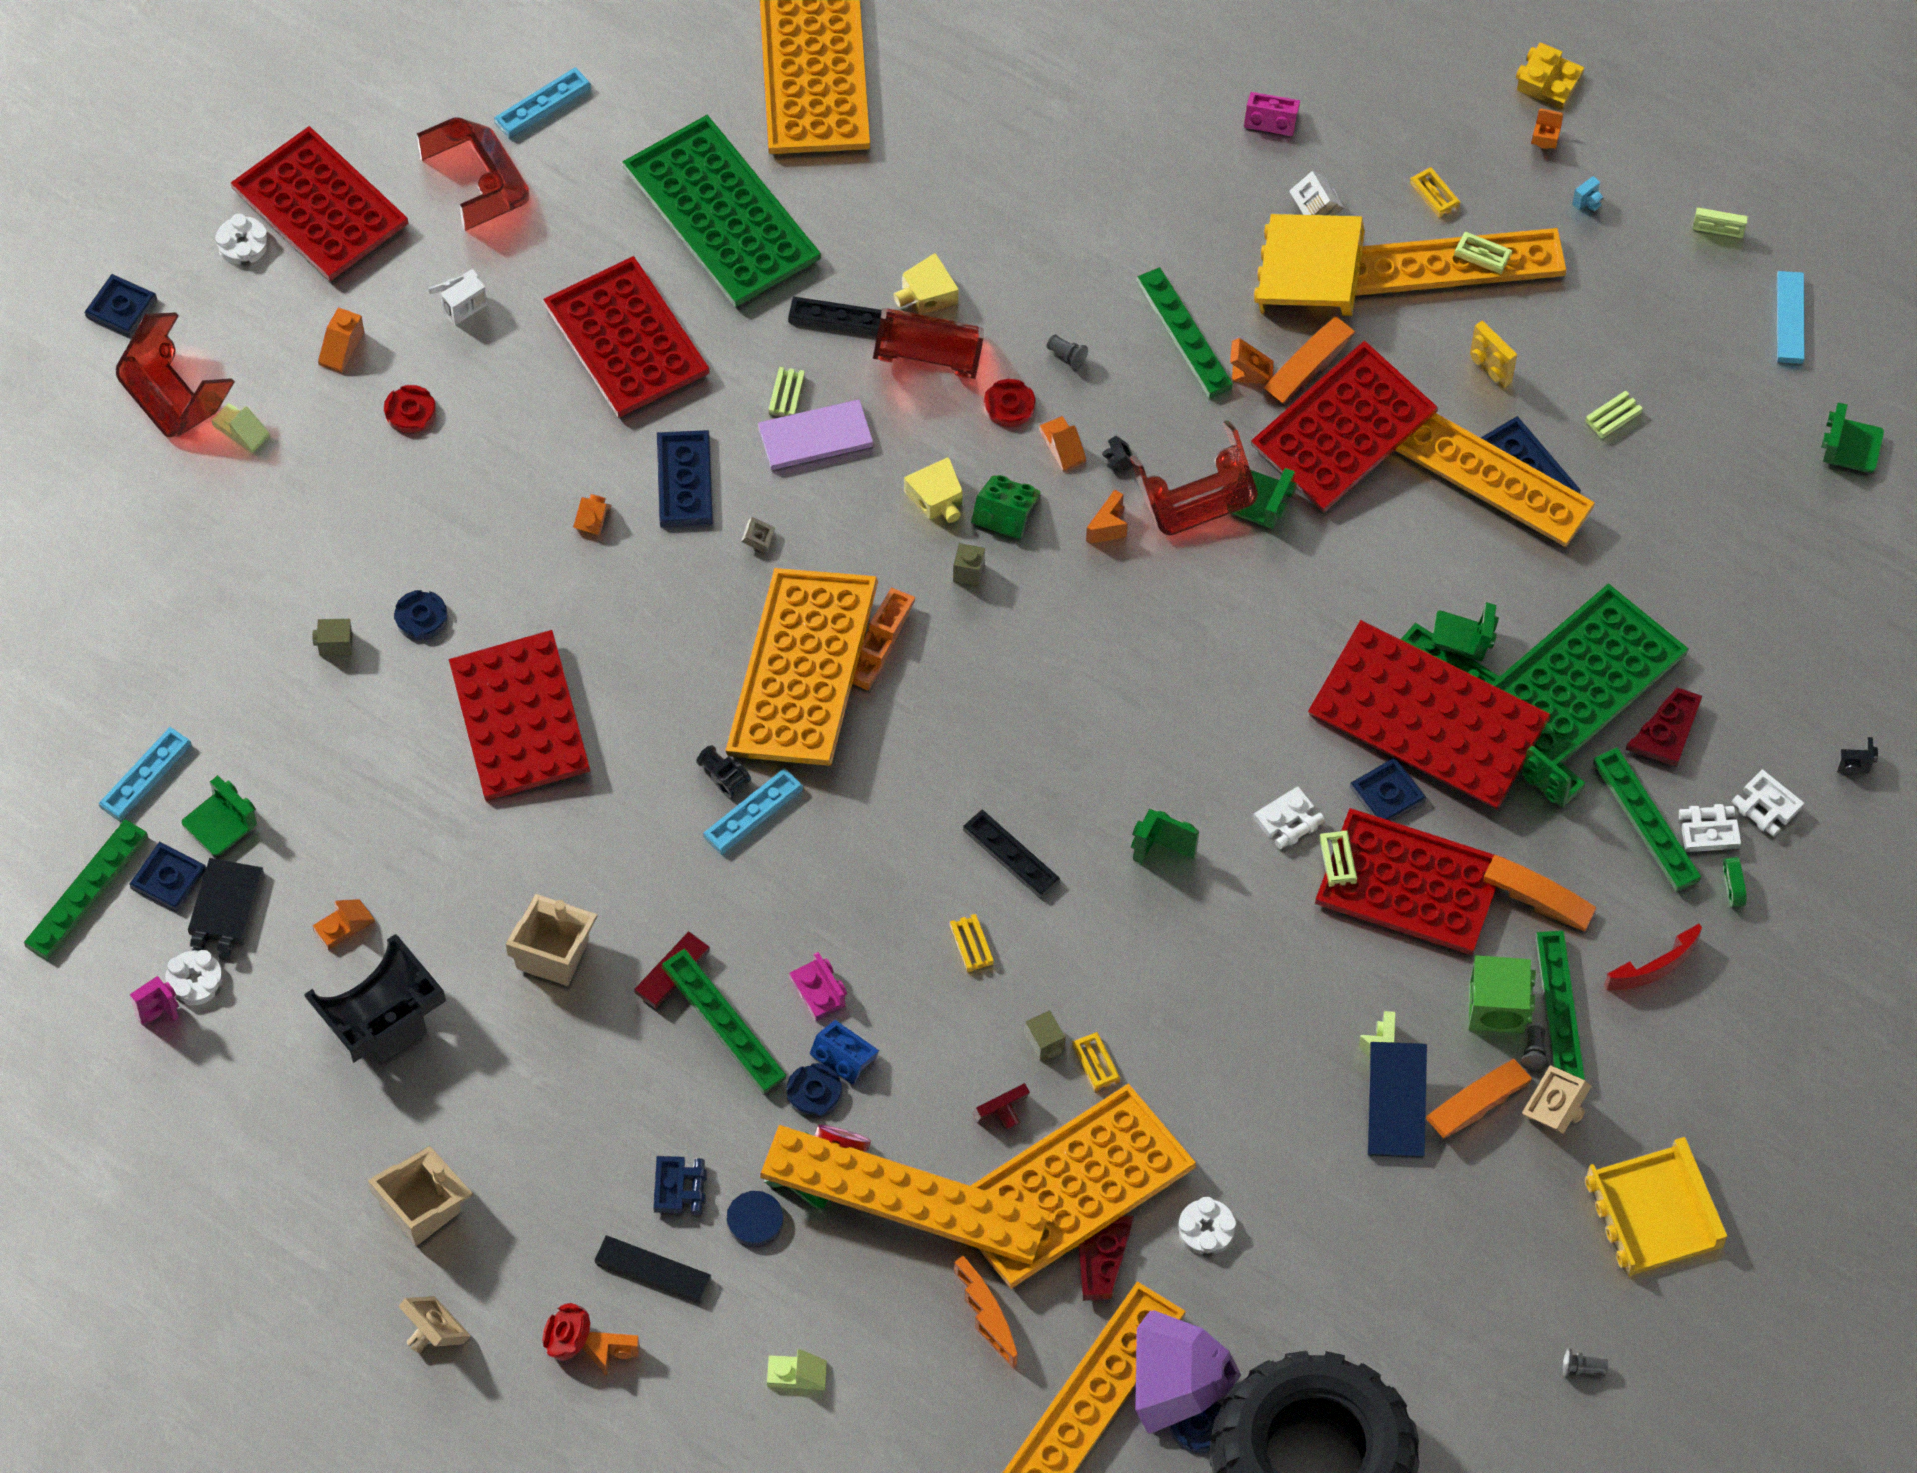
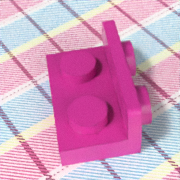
M1251 92L1246 106L1244 127L1293 136L1300 100Z
M819 952L813 954L812 962L789 973L791 982L815 1021L844 1008L845 996L847 995L842 981H836L832 975L834 971L831 963L827 958L823 959Z
M157 976L130 994L135 1017L141 1025L147 1021L157 1019L163 1010H166L174 1021L179 1018L177 1013L179 1004L174 998L177 995L170 983H163Z

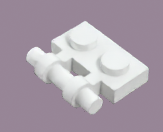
M1763 769L1744 788L1743 792L1749 798L1744 800L1741 796L1737 795L1731 802L1739 809L1738 812L1742 816L1751 818L1758 824L1757 828L1762 832L1767 831L1773 837L1780 831V828L1773 822L1778 819L1786 825L1804 806V802ZM1757 804L1768 811L1765 816L1754 808Z
M1298 786L1255 812L1253 819L1269 838L1279 833L1281 837L1275 840V844L1279 849L1287 845H1294L1298 842V838L1306 833L1312 834L1318 830L1319 825L1325 822V818L1321 813L1313 817L1308 815L1313 812L1314 805ZM1299 821L1300 825L1294 829L1289 828L1290 825Z
M1714 804L1713 807L1699 808L1697 805L1690 806L1689 809H1679V819L1690 820L1691 822L1683 823L1681 828L1685 852L1740 849L1741 840L1737 819L1726 820V817L1735 816L1734 806ZM1714 818L1715 821L1702 822L1701 819Z

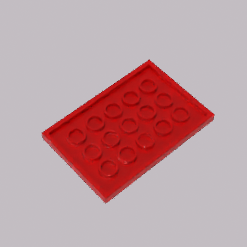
M310 126L230 182L231 188L329 282L409 224L408 217Z
M634 256L543 299L545 308L618 418L710 374L708 365Z
M1364 340L1251 440V446L1281 474L1285 468L1295 471L1294 482L1297 483V488L1325 513L1436 414L1438 407Z
M552 630L448 659L485 801L591 772Z
M1349 808L1341 831L1348 832L1357 882L1356 884L1346 882V885L1336 883L1335 886L1329 887L1325 872L1315 904L1473 956L1497 888L1484 882V875L1495 854ZM1339 838L1337 841L1344 875H1349L1342 838ZM1332 853L1331 862L1334 876H1338L1334 853Z

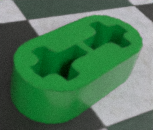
M1739 857L1724 858L1723 875L1729 904L1731 907L1746 906L1747 894Z

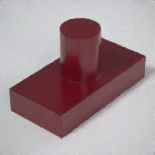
M1023 1083L976 1107L972 1114L978 1123L997 1113L1007 1131L1021 1123L1012 1105L1026 1099L1030 1091L1026 1084Z

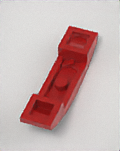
M1697 924L1677 935L1673 950L1637 970L1629 961L1607 973L1604 987L1606 990L1633 989L1645 986L1668 975L1679 967L1691 954L1699 940L1702 926Z

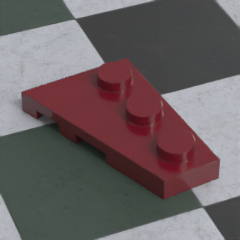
M1676 687L1658 708L1654 716L1627 743L1625 750L1677 767L1700 706L1702 695Z
M1134 1216L1120 1217L1079 1244L1083 1301L1112 1299L1133 1226Z

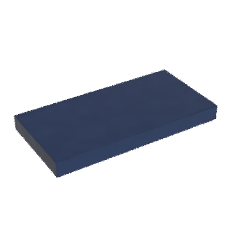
M1518 416L1480 437L1580 494L1581 489Z
M709 430L657 432L660 527L713 525Z
M1370 1042L1367 1155L1425 1156L1427 1044Z

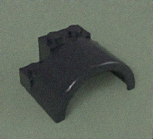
M397 934L387 939L385 955L377 968L356 987L333 997L319 996L313 989L304 994L307 1002L334 1033L338 1045L353 1063L370 1052L375 1055L381 1064L426 1035L428 1032L423 1016L446 1002L444 990Z

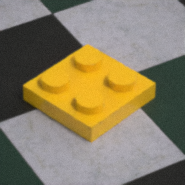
M1482 320L1474 326L1470 349L1471 358L1477 365H1481L1488 372L1493 381L1499 382L1505 388L1513 381L1517 353Z

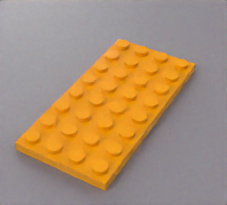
M760 0L768 153L783 154L870 149L860 0Z
M774 568L726 746L727 756L832 765L878 586L876 576Z
M1128 1083L970 1185L1050 1211L1032 1265L983 1249L979 1250L1010 1289H1012L1194 1170L1196 1162Z

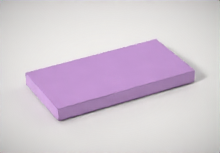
M859 399L758 422L759 432L771 470L873 447L872 437Z

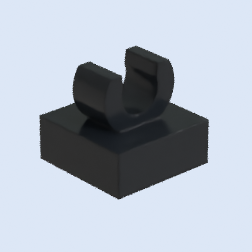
M1118 436L1108 440L1110 448L1102 453L1106 459L1114 456L1113 461L1107 464L1108 468L1117 470L1122 465L1129 470L1137 465L1128 443Z

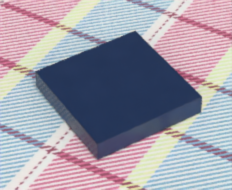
M111 274L84 313L87 318L130 337L156 301L157 296L152 291Z
M1395 757L1350 783L1351 790L1371 815L1389 821L1397 819L1426 801V796Z
M159 841L129 885L136 892L177 912L205 873L206 865Z

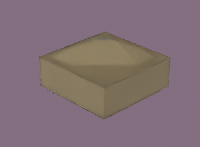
M751 517L748 520L741 542L765 553L769 549L775 527Z

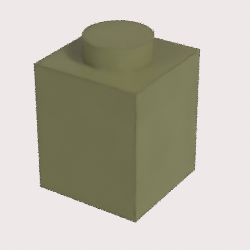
M959 543L953 564V582L979 587L985 565V548Z
M318 619L317 630L312 632L313 646H318L320 656L352 655L353 631L350 619Z
M1050 1010L1025 1021V1035L1039 1060L1047 1057L1054 1058L1062 1053L1065 1049L1066 1037Z

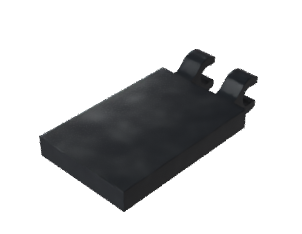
M209 858L188 926V933L192 935L190 946L193 947L192 951L205 950L207 938L219 940L217 951H219L218 957L230 960L234 943L243 944L264 874L263 867Z

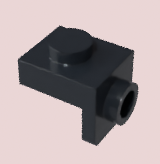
M1867 737L1863 750L1841 749L1837 759V772H1846L1848 774L1870 773L1873 763H1877L1878 747L1873 746V737Z

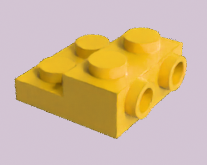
M1540 42L1537 48H1530L1526 57L1527 65H1521L1517 71V90L1563 109L1583 75L1584 67L1562 58L1563 51Z

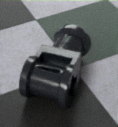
M713 745L704 748L696 759V763L699 766H704L711 772V780L728 798L734 796V791L743 783L747 784L751 781L748 771L740 763L733 761L729 756L723 759L716 752V748Z

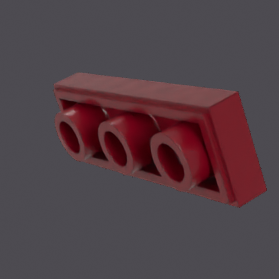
M689 931L634 989L636 995L655 1009L677 987L662 969V963L684 948L697 964L710 952V947Z

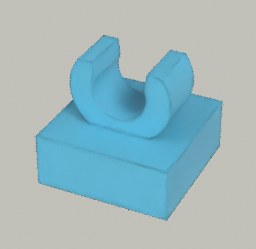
M1592 176L1576 188L1572 205L1578 210H1581L1586 205L1594 212L1602 206L1599 201L1603 199L1602 194L1599 192L1600 181Z

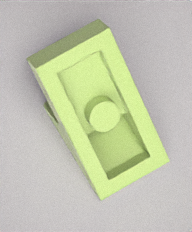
M228 403L211 420L215 428L252 453L269 436L267 429L247 406L240 411Z
M1384 1011L1383 1020L1377 1021L1376 1036H1360L1359 1048L1369 1058L1370 1042H1394L1395 1012Z
M797 1349V1357L769 1355L767 1387L825 1390L827 1360L801 1349Z

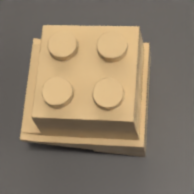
M535 894L506 942L507 956L514 958L516 969L569 986L589 941V933L598 914L565 904L563 900L556 901Z
M431 1146L398 1165H392L368 1180L370 1192L376 1197L380 1207L415 1246L419 1245L461 1212L460 1203L473 1196L469 1188Z

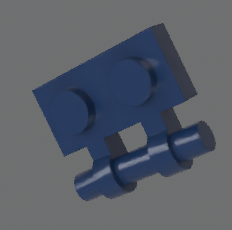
M656 1156L654 1213H682L683 1203H690L691 1214H702V1207L706 1203V1194L703 1192L704 1181L707 1180L704 1159L696 1158L694 1159L693 1167H685V1157ZM684 1180L693 1181L692 1191H684Z

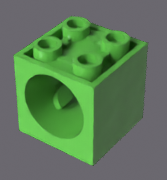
M1475 955L1470 976L1468 1030L1524 1034L1526 1024H1531L1532 1012L1535 1010V995H1532L1533 987H1535L1536 970H1531V959Z

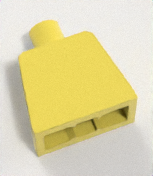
M936 253L904 272L902 275L903 289L893 293L894 300L899 308L912 303L919 314L959 304V289Z
M948 457L904 477V492L927 518L934 519L943 515L948 523L955 522L960 518L961 513L957 507L962 505L963 492Z

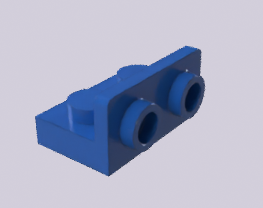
M834 1020L816 1035L810 1050L812 1057L822 1064L829 1066L851 1084L857 1082L860 1072L873 1062L879 1053L877 1048L837 1020Z

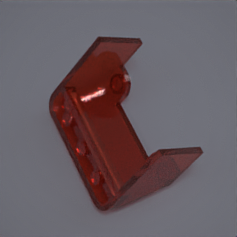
M455 117L417 133L419 155L422 161L468 141L487 171L478 181L481 195L460 204L462 224L465 231L521 207L528 202L529 188L490 127Z
M882 308L872 359L893 362V359L903 357L948 366L955 371L954 375L976 379L984 340V328L891 308Z
M176 312L145 314L116 365L118 381L166 437H179L216 414L235 383L232 378L202 380L194 393L170 364L175 357L176 349L168 334L179 317Z
M1229 420L1223 423L1231 446L1217 453L1215 457L1217 473L1169 490L1167 483L1160 476L1153 475L1147 477L1143 464L1135 455L1130 456L1141 493L1156 526L1163 534L1175 535L1247 508L1256 501L1258 492L1238 430Z

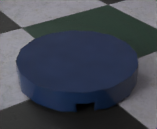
M414 590L401 597L395 606V624L399 632L407 638L427 640L438 635L446 625L447 607L443 599L434 592L429 591L428 593L422 592V590Z
M819 1063L797 1068L789 1077L786 1085L787 1100L792 1109L798 1114L809 1118H821L832 1113L839 1106L842 1098V1083L838 1074L829 1066Z
M763 1191L745 1192L736 1197L727 1209V1226L736 1241L746 1246L759 1247L765 1245L770 1240L773 1241L779 1235L783 1227V1211L780 1203L772 1195Z
M1215 1402L1203 1412L1170 1425V1431L1174 1440L1182 1448L1191 1452L1205 1453L1210 1451L1215 1417L1218 1416L1222 1405Z

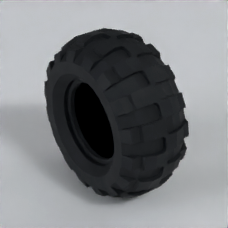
M1308 1351L1287 1353L1282 1360L1277 1362L1267 1360L1251 1369L1249 1375L1242 1382L1234 1384L1223 1399L1218 1416L1215 1417L1210 1442V1466L1213 1473H1279L1268 1455L1267 1445L1271 1438L1289 1423L1303 1419H1319L1330 1422L1344 1430L1356 1444L1361 1459V1467L1357 1473H1418L1420 1463L1418 1452L1419 1437L1416 1424L1407 1413V1404L1394 1387L1386 1386L1380 1379L1381 1374L1364 1363L1358 1366L1346 1361L1345 1355L1325 1351V1355H1308Z

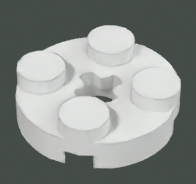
M235 214L230 220L223 223L215 236L221 257L233 264H241V261L248 260L250 263L255 262L265 254L268 248V236L264 225L254 218L245 217L243 214ZM240 237H246L247 242L245 243L242 241L238 244L237 239Z
M206 950L187 951L172 958L168 962L165 976L166 982H169L176 992L177 996L174 998L184 1001L188 1005H200L210 1001L215 996L219 985L221 987L223 981L218 961ZM192 973L202 975L197 978L198 982L192 983L191 979L187 980V977Z
M1202 1197L1200 1200L1189 1204L1182 1211L1178 1226L1180 1240L1188 1250L1195 1254H1219L1225 1251L1232 1243L1236 1221L1232 1212L1224 1204L1210 1197ZM1201 1223H1212V1229L1214 1231L1210 1232L1209 1230H1206L1205 1232H1202Z

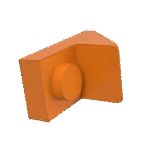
M1241 338L1232 341L1230 363L1233 364L1232 380L1235 382L1267 384L1273 377L1274 361Z
M1063 416L1039 425V431L1062 471L1086 462V456L1075 425L1069 427Z
M1117 490L1112 492L1087 526L1086 542L1091 544L1127 536L1128 524L1119 519L1125 509V506H1123L1124 494Z
M360 899L335 901L336 911L312 925L314 932L328 951L375 922V919Z
M589 1332L586 1343L582 1348L602 1372L607 1375L610 1355H614L619 1359L639 1357V1336Z

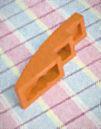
M1335 316L1313 335L1263 388L1285 406L1300 387L1304 389L1319 370L1321 372L1325 370L1356 332Z
M892 587L890 588L869 623L868 632L864 637L856 667L853 685L868 691L870 690L904 626L915 602L914 596Z
M1494 855L1484 875V882L1509 891V897L1534 906L1535 913L1582 931H1586L1596 911L1594 905L1572 891L1522 865L1498 855Z
M1512 1059L1451 1097L1428 1114L1426 1119L1445 1139L1482 1119L1487 1111L1504 1103L1509 1095L1528 1086L1532 1078L1515 1059Z
M962 1256L954 1262V1274L967 1286L965 1289V1302L978 1314L975 1316V1328L1004 1360L1014 1368L1017 1365L1018 1353L1005 1317L982 1277L968 1260Z

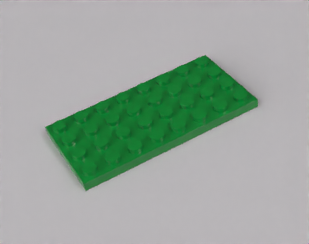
M708 114L622 161L625 171L734 307L741 305L821 259L820 251Z
M1608 583L1492 682L1491 685L1550 714L1551 717L1534 747L1559 767L1684 658L1689 648Z

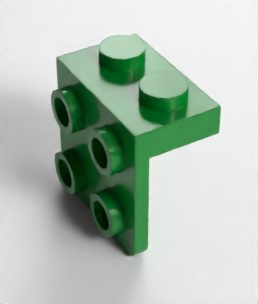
M1838 402L1835 412L1830 411L1826 426L1831 428L1830 433H1824L1821 448L1826 449L1823 462L1873 473L1877 466L1884 430L1881 427L1845 419L1848 404Z
M1285 468L1280 480L1250 469H1244L1227 502L1226 511L1274 529L1278 519H1282L1285 514L1288 497L1292 498L1297 487V483L1294 482L1295 471Z
M991 476L977 495L971 523L1021 539L1024 534L1028 513L1039 499L1041 491L1035 489L1030 484H1020L1011 481L1006 476Z
M1486 602L1478 622L1445 611H1437L1434 620L1432 646L1442 651H1449L1468 659L1482 662L1487 649L1493 648L1497 633H1493L1499 621V617L1495 616L1496 605Z
M1534 746L1527 749L1522 775L1530 785L1537 786L1543 791L1549 801L1557 803L1563 808L1584 789L1585 782L1564 764L1558 767Z
M217 775L210 781L213 795L182 819L183 828L214 857L220 856L257 826L254 813L256 808L248 798L242 799L237 794L236 787L229 780L225 782Z
M1149 808L1143 822L1138 820L1134 827L1132 835L1135 837L1131 844V848L1134 849L1133 860L1141 864L1145 861L1154 842L1190 858H1194L1197 853L1199 831L1192 824L1177 821L1163 811H1155Z

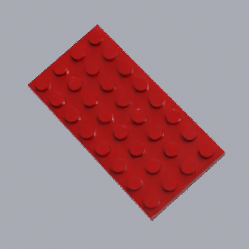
M1362 620L1359 621L1308 710L1309 715L1497 810L1525 763L1527 749L1536 744L1551 717L1549 713Z

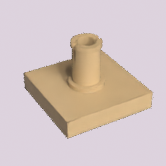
M1550 1065L1522 1114L1535 1122L1564 1134L1571 1121L1576 1123L1583 1118L1585 1110L1580 1105L1592 1085L1583 1079Z
M435 1296L405 1298L398 1306L418 1328L411 1338L407 1340L408 1346L414 1343L411 1349L417 1353H422L429 1342L435 1347L463 1345L471 1337Z

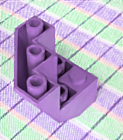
M1155 1310L1149 1311L1137 1327L1135 1410L1147 1433H1154L1203 1412L1228 1394L1241 1376L1230 1351L1203 1328Z

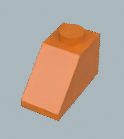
M339 307L337 308L326 328L318 359L319 365L341 373L343 372L365 333L361 315Z

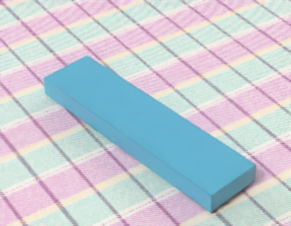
M575 67L495 116L494 123L510 139L591 89V83Z
M1778 271L1777 362L1803 364L1804 273Z
M169 727L98 803L99 807L121 822L192 746L191 741L172 727Z
M785 768L707 829L703 833V838L721 855L724 854L803 790V785Z

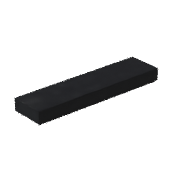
M793 296L788 322L890 338L895 312Z
M983 809L963 825V831L1038 898L1042 899L1060 883L1058 875Z
M608 1235L605 1236L594 1259L595 1264L701 1303L712 1279L711 1274Z

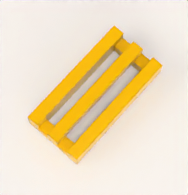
M1432 167L1410 178L1411 186L1438 218L1443 217L1445 212L1447 214L1452 212V208L1457 209L1460 207L1461 202ZM1426 176H1428V177L1431 179V181L1436 185V187H1437V188L1442 192V194L1447 198V200L1449 201V203H1447V202L1443 199V197L1439 194V191L1436 189V187L1433 186V185L1427 180Z
M972 914L967 919L962 917L957 922L955 920L950 921L949 926L967 973L993 965L994 960L977 915ZM969 925H973L974 931L976 933L977 939L979 941L980 947L985 957L984 961H982ZM959 928L964 930L976 962L974 964H971L958 930Z
M1098 1032L1072 1041V1048L1094 1092L1100 1091L1101 1087H1110L1112 1083H1120V1076ZM1091 1041H1094L1111 1076L1106 1077L1090 1044ZM1081 1045H1084L1094 1065V1068L1100 1078L1099 1081H1097L1096 1076L1081 1048Z

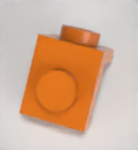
M1539 109L1531 144L1537 145L1542 149H1556L1564 114L1547 109Z
M590 494V498L581 497L573 528L600 535L607 510H610L612 505L605 503V497Z

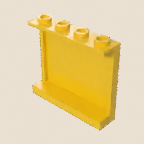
M1271 214L1270 222L1265 225L1264 237L1267 240L1266 245L1261 247L1263 266L1258 267L1257 274L1260 284L1259 287H1255L1254 302L1259 304L1260 313H1265L1266 304L1337 306L1341 308L1342 316H1353L1365 236L1362 216Z
M1685 1137L1675 1139L1673 1146L1664 1150L1597 1170L1594 1164L1589 1166L1587 1176L1585 1177L1586 1187L1589 1193L1593 1192L1596 1198L1595 1207L1597 1214L1600 1218H1604L1607 1225L1605 1228L1607 1238L1610 1243L1614 1242L1617 1249V1262L1620 1268H1625L1628 1276L1724 1248L1727 1234Z

